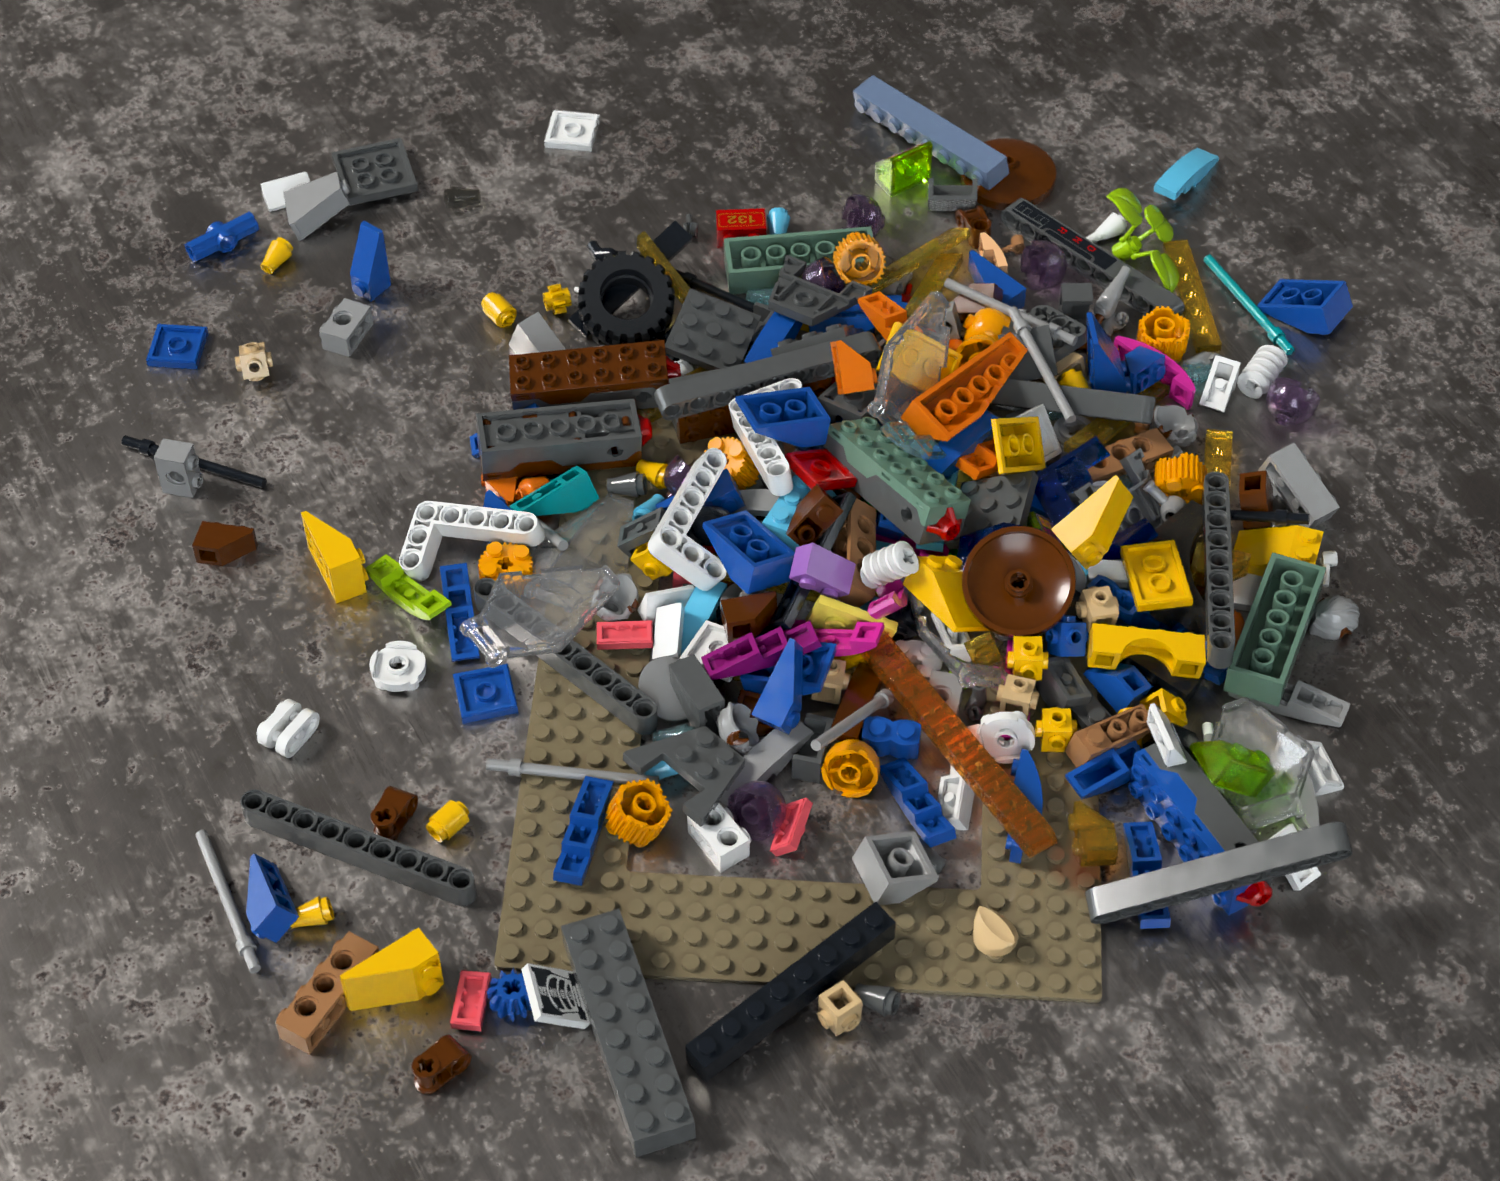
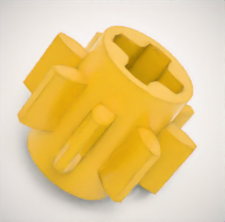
M561 284L547 286L548 292L542 294L546 311L553 310L554 315L566 313V307L572 306L568 288L561 289Z

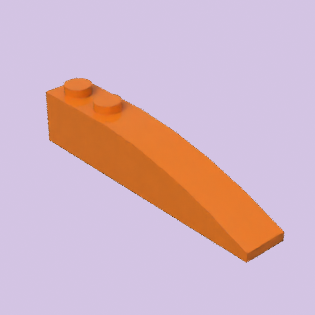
M1011 332L1007 333L916 397L900 418L918 437L948 442L981 418L1028 349Z

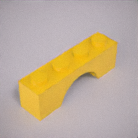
M1092 623L1087 640V667L1116 670L1118 664L1124 658L1143 654L1161 661L1167 667L1171 676L1200 679L1206 664L1205 635L1193 634L1191 632H1171L1163 629H1143L1135 626H1116L1107 623Z

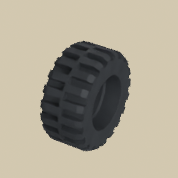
M625 250L618 251V256H613L612 253L604 255L603 262L597 259L592 263V270H586L583 275V281L579 285L580 322L584 323V330L587 334H593L592 340L597 344H600L602 341L605 343V346L655 341L656 338L661 339L662 335L665 334L666 328L670 327L674 313L675 291L672 288V280L669 275H665V268L661 264L655 266L652 257L646 256L644 259L641 257L640 252L633 251V255H626ZM617 285H634L648 295L650 307L646 313L638 318L630 320L619 319L612 316L603 307V295Z

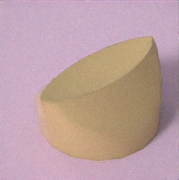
M979 906L973 925V942L977 949L993 957L1009 954L1016 947L1018 941L1017 929L1002 914L990 908Z

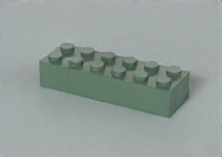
M871 226L724 238V263L729 293L743 294L772 291L775 283L778 281L779 272L784 265V259L787 255L807 262L806 271L799 277L803 280L821 287L848 285V283L846 284L841 279L835 269L833 252L837 251L835 247L839 246L838 242H842V238L846 239L847 235L852 232L865 233L866 236L869 234L872 238ZM862 256L858 257V258L855 260V261H856L855 264H857V262H860V263L864 262L863 257H862Z
M1272 552L1234 650L1233 662L1227 669L1223 691L1279 707L1318 601L1326 567Z

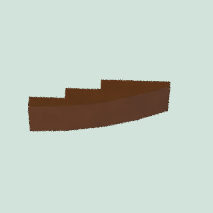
M859 662L845 690L832 727L874 699L875 694L881 689L886 674L885 667ZM864 720L835 740H859Z

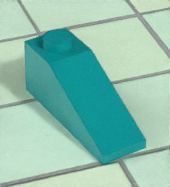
M576 465L509 507L511 510L530 512L535 516L573 513L590 508L593 502L600 498L588 473Z

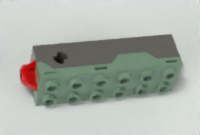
M863 417L862 419L844 420L829 425L827 440L823 449H827L858 479L855 487H852V489L918 545L943 540L950 541L960 537L971 499L963 494L961 489L952 485L941 473L935 471L924 459L918 457L907 445H904L895 438L893 433L878 424L874 418Z

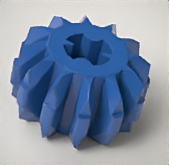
M514 967L511 970V974H506L501 970L499 974L500 979L492 978L490 982L491 988H488L487 991L490 1009L492 1012L497 1011L500 1019L507 1015L510 1016L512 1022H514L517 1015L526 1019L527 1011H532L522 972L517 974V970Z

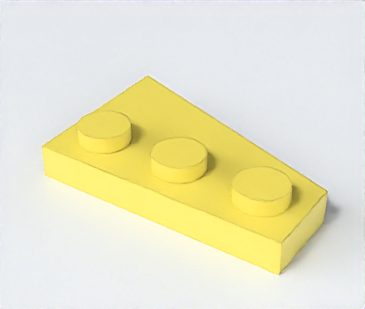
M821 594L805 618L806 622L810 620L815 629L854 630L857 622H883L885 627L878 642L880 646L888 645L897 632L898 622L886 617L875 619L870 616L868 611Z

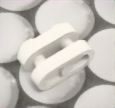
M286 699L276 706L275 711L266 721L260 723L256 732L257 741L269 749L275 747L278 754L291 758L316 731L320 722V715L309 708L302 710L300 703L292 699Z

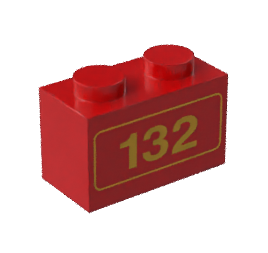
M765 208L716 210L717 248H724V238L766 235Z

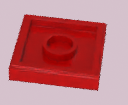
M827 449L785 453L790 469L811 490L816 484L824 491L852 488L856 485L858 479Z

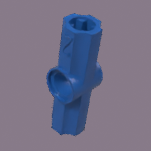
M250 211L225 224L221 221H216L207 228L205 234L185 243V250L194 263L219 250L223 253H228L236 247L238 240L258 231L259 225Z

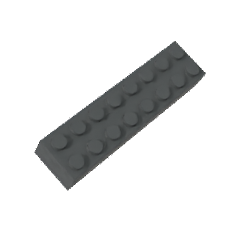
M620 909L561 926L563 944L635 1157L695 1139V1121Z

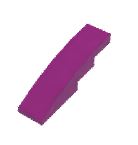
M809 620L785 633L781 626L756 639L751 632L702 656L701 659L711 680L739 676L775 666L789 638L796 640L803 647V655L822 647Z

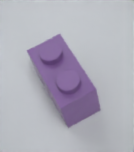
M815 543L796 547L789 578L798 582L799 586L804 589L815 590L821 593V595L836 600L837 597L849 595L856 564Z

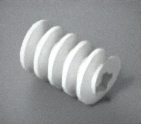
M1261 346L1238 376L1237 385L1240 391L1253 399H1259L1262 394L1267 393L1283 371V368L1287 365V355L1276 346Z
M898 541L895 544L864 556L860 570L861 580L871 589L879 588L916 573L919 570V559L909 543Z

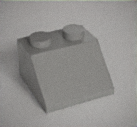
M915 831L865 836L852 857L873 902L876 901L879 905L901 903L934 884L939 879Z

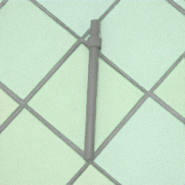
M950 278L945 280V288L984 306L995 308L1010 317L1008 309L1011 306ZM1019 310L1022 318L1028 321L1030 327L1049 325L1052 340L1058 339L1071 346L1077 343L1078 337L1062 330L1061 326L1052 322L1048 324Z
M1017 307L1009 308L1008 314L1014 323L1013 329L1026 345L1066 422H1074L1076 416L1030 333L1031 327L1028 321L1022 318Z
M893 685L889 689H882L876 693L873 700L811 742L812 749L814 751L821 750L878 709H884L891 705L894 698L902 693L901 687Z
M510 758V761L487 759L486 770L508 772L511 776L529 774L584 780L585 776L614 781V784H626L628 781L632 782L633 780L638 782L639 780L642 781L649 778L651 782L654 780L656 785L659 784L658 776H640L639 774L523 762V759Z
M200 830L196 833V838L237 938L236 947L240 956L245 958L250 973H257L261 970V965L255 953L257 950L253 937L247 933L206 830Z

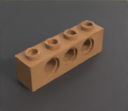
M1157 428L1141 431L1130 438L1120 439L1111 445L1098 447L1092 452L1073 457L1069 462L1065 478L1075 490L1088 482L1092 484L1096 481H1109L1115 475L1124 484L1131 480L1120 463L1121 459L1141 448L1145 456L1142 458L1144 468L1149 470V473H1153L1156 462L1160 458L1167 457V460L1171 458L1174 448Z
M857 498L833 544V553L856 564L849 595L837 597V599L848 605L861 607L868 601H871L876 593L875 589L867 587L862 582L860 570L864 556L876 551L877 523L876 508Z
M350 931L347 932L342 940L339 939L334 944L331 954L327 959L317 965L308 983L298 989L295 999L289 1007L284 1008L279 1013L276 1027L280 1039L310 1055L347 1008L340 975L379 952L378 946ZM332 989L329 992L322 993L324 990ZM313 1012L312 1015L304 1016L306 1013Z

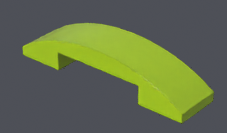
M387 554L365 568L369 577L391 600L408 613L420 619L431 620L452 605L450 600L435 589L429 592L407 576L400 564Z

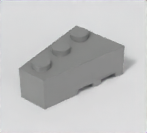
M1295 443L1269 455L1258 469V471H1267L1273 487V499L1277 497L1286 506L1284 510H1288V513L1310 514L1309 525L1298 524L1299 526L1313 528L1330 519L1340 508L1335 496L1327 490L1320 475L1313 470L1304 452L1299 450Z

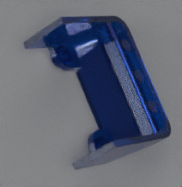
M1097 436L1037 473L1038 481L1034 493L1054 526L1078 507L1071 500L1069 494L1088 482L1093 484V479L1088 469L1110 456V453ZM1144 517L1122 532L1116 533L1108 552L1103 555L1102 560L1121 559L1120 546L1148 543L1159 536V534L1147 518Z

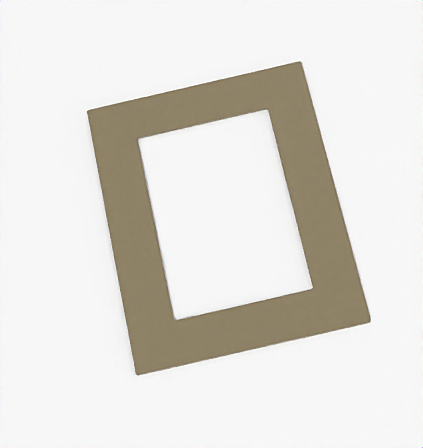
M654 408L648 418L651 420L652 438L642 447V459L669 464L675 470L676 476L686 477L694 462L705 453V450H708V442L715 437L680 444L672 420H665L659 408ZM638 409L637 414L645 418L644 414L647 409ZM988 409L1000 418H1006L1007 414L1014 412L1013 410ZM1047 412L1052 426H1054L1059 418L1063 417L1062 413ZM1082 416L1093 424V417ZM1079 429L1073 433L1069 432V435L1078 434ZM736 432L719 436L720 439L722 437L726 439L729 436L741 441ZM1093 440L1092 444H1086L1084 449L1076 446L1077 455L1092 452ZM1061 454L1045 462L1046 465L1066 475L1069 463L1062 460ZM636 466L586 471L600 499L593 502V505L584 511L562 513L559 515L557 534L568 542V548L561 551L555 546L545 619L638 688L640 674L650 662L652 648L597 650V622L606 621H603L594 611L592 597L595 596L594 589L600 580L610 575L629 573L638 589L639 604L635 612L628 619L621 621H643L637 610L646 593L658 591L660 577L651 580L630 560L629 556L617 547L620 528L622 525L631 522L634 509L652 498L654 494H660L665 499H668L670 488L658 489L647 480V494L641 495L640 498L608 494L607 479L636 472ZM1064 478L1057 499L1047 518V521L1050 523L1058 524L1078 507L1068 496L1075 489L1066 478ZM1038 525L1037 529L1043 531L1044 528ZM1044 530V532H1047L1049 535L1051 534L1053 537H1056V535H1053L1052 532L1049 533L1048 530ZM1061 542V544H1062V546L1065 548V550L1068 551V549L1066 548V546ZM985 631L984 681L986 682L987 703L984 707V715L999 712L1000 702L996 701L999 685L1004 684L1007 642L996 638V634L992 631ZM1044 632L1041 634V636L1046 641ZM1086 649L1085 656L1068 658L1087 689L1097 699V689L1084 675V672L1091 668L1087 667ZM539 658L523 762L637 774L635 770L623 761V753L641 746L642 735L636 733ZM1040 693L1036 710L1030 708L1029 722L1033 725L1034 730L1035 721L1041 719L1042 708H1048ZM1077 723V731H1079L1082 728ZM1035 736L1034 748L1029 753L1035 763L1041 782L1043 797L1042 818L1038 842L1026 840L1021 864L1009 862L1010 850L1005 849L1008 832H1014L1016 827L1011 825L1013 812H1009L1010 800L1005 799L1008 782L1014 783L1015 779L1014 776H1010L1013 763H998L994 761V757L989 756L987 753L986 756L983 755L981 887L977 890L927 887L901 903L880 905L896 922L895 939L836 984L844 980L852 990L860 983L863 985L894 987L895 991L901 993L1099 1003L1101 1001V924L1091 923L1085 892L1088 889L1100 886L1099 795L1086 799L1079 797L1065 778L1067 773L1076 769V766L1066 752H1041L1040 737ZM522 774L494 965L497 970L511 971L514 967L517 971L522 972L521 969L527 963L572 971L563 944L561 926L620 909L644 978L766 985L874 902L865 884L631 872L627 870L629 841L623 842V838L618 839V835H612L608 832L606 828V822L608 821L606 819L607 813L583 885L578 886L554 881L553 871L561 854L563 838L570 824V813L584 780ZM614 784L609 803L622 784ZM979 906L990 908L1002 914L1017 929L1018 941L1016 947L1009 954L993 957L977 949L973 942V925Z

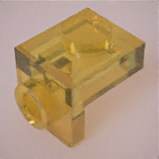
M990 631L964 643L977 671L1003 660Z

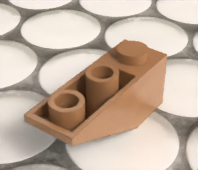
M1140 704L1075 732L1065 749L1066 754L1076 768L1112 748L1117 750L1134 740L1138 741L1151 732L1147 724V709L1143 704Z

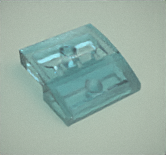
M906 421L886 422L880 428L885 436L895 445L915 457L930 460L943 459L947 456L931 435H917Z

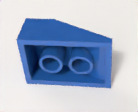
M1280 279L1257 307L1263 313L1306 333L1327 335L1335 329L1353 305L1346 281Z
M1086 313L1088 376L1091 389L1120 393L1131 392L1126 361H1121L1118 349L1093 313Z
M810 387L736 396V403L755 433L801 448L826 444L831 418Z
M747 510L703 522L702 527L730 579L747 594L791 581L789 576L795 552Z
M820 642L822 647L803 655L802 696L822 691L837 650V644ZM775 666L741 675L740 679L744 690L762 694Z

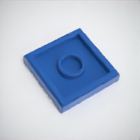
M158 324L147 355V366L198 369L208 337V328Z
M508 664L453 674L463 724L518 713Z

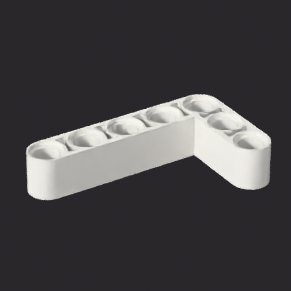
M789 378L744 395L802 388V384L798 379ZM736 398L732 399L729 403L733 427L766 486L775 496L789 494L794 486L789 463L775 439L755 433L736 403Z
M717 448L708 449L694 462L648 542V549L656 559L702 591L711 590L727 573L719 558L686 535L726 466V456Z
M424 501L415 509L399 558V564L407 576L415 582H422L429 577L443 536L488 542H506V544L512 542L513 545L518 544L532 547L543 542L545 531L537 517L530 512Z

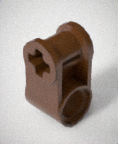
M978 204L975 208L962 211V209L956 210L955 218L959 230L962 231L971 247L979 249L980 233L985 232L991 237L992 225L982 205Z
M388 786L370 815L371 822L375 826L374 833L395 841L408 820L414 815L418 805V796Z
M451 1035L442 1036L434 1045L413 1060L412 1073L415 1076V1088L422 1094H432L438 1091L440 1087L456 1075L462 1073L469 1066L472 1059L471 1054Z

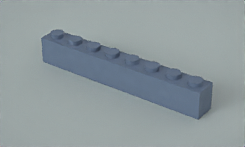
M874 75L853 90L854 105L859 112L867 114L875 122L888 127L891 132L899 134L909 143L920 147L925 153L938 158L941 163L954 168L960 175H965L972 181L973 178H978L977 185L990 190L1009 174L1007 156Z

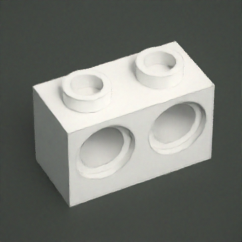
M719 803L715 810L710 812L706 823L702 827L687 816L688 833L720 873L750 856V835L745 828H739L735 823L733 814L727 807L723 808Z

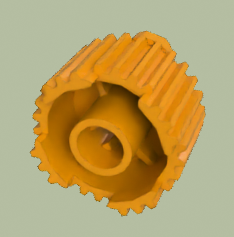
M852 232L847 235L846 239L842 238V242H838L839 246L835 247L837 251L833 252V263L839 276L846 284L853 280L867 286L868 283L870 285L873 282L877 283V279L881 280V275H884L883 269H885L884 264L886 263L884 258L886 256L874 237L871 238L869 234L866 236L865 233ZM862 256L863 259H864V262H862V263L857 262V264H855V263H856L855 260H856L858 257Z
M1156 306L1153 311H1150V314L1146 313V316H1142V319H1139L1136 340L1152 346L1176 363H1179L1187 350L1190 332L1189 319L1179 316V313L1174 314V311L1169 306L1166 308L1164 306H1161V308Z
M727 436L726 439L724 437L722 439L715 437L708 442V449L717 448L725 454L727 463L724 469L727 468L739 490H745L746 487L756 485L755 481L759 480L757 476L760 473L741 441Z
M1185 452L1179 458L1174 456L1173 459L1168 458V460L1167 457L1160 458L1155 465L1154 482L1168 497L1179 496L1186 501L1188 507L1196 508L1199 504H1202L1203 483L1205 476L1208 474V469L1206 465H1203V462H1199L1198 455L1193 456V453L1188 454V452Z
M499 542L488 544L486 551L483 552V555L478 560L480 579L491 578L519 599L521 595L525 596V592L526 594L533 592L535 587L533 561L526 545H512V542L509 544L504 542L503 545Z
M649 778L642 781L639 780L638 782L635 780L632 782L628 781L626 784H622L607 806L606 819L608 821L606 822V828L608 832L612 835H618V839L623 838V842L629 841L630 845L633 843L639 848L647 846L650 841H654L668 822L673 811L669 801L665 800L667 796L662 795L661 784L656 785L655 781L651 782Z

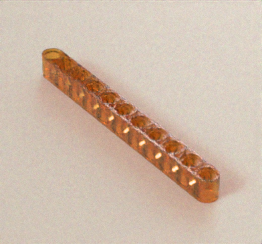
M882 632L877 647L861 653L868 666L888 690L893 693L894 697L913 720L921 724L923 732L1029 858H1033L1057 844V837L1049 823L886 632Z

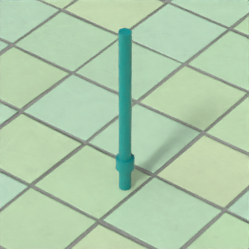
M1207 255L1204 258L1206 265L1268 333L1267 337L1274 345H1278L1286 355L1293 354L1295 348L1285 338L1286 334L1281 328L1273 325L1212 255Z

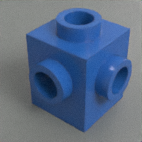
M1065 615L1060 622L1045 632L1048 654L1059 657L1085 656L1086 642L1088 640L1087 623L1077 621L1075 615Z

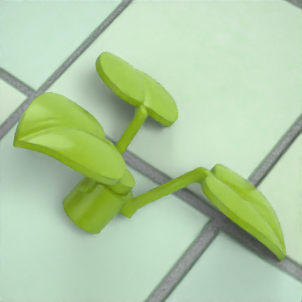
M1126 188L1115 189L1106 197L1117 206L1121 214L1132 226L1123 237L1119 238V242L1112 246L1113 255L1123 262L1129 258L1135 260L1139 257L1150 256L1165 289L1173 293L1180 276L1172 259L1166 253L1160 254L1159 250L1140 252L1142 248L1141 241L1154 232L1160 241L1169 242L1174 235L1171 224L1158 207L1150 204L1146 206L1144 214L1152 228L1139 237L1130 236L1136 227L1142 223L1143 217L1140 214L1142 207L1133 192Z

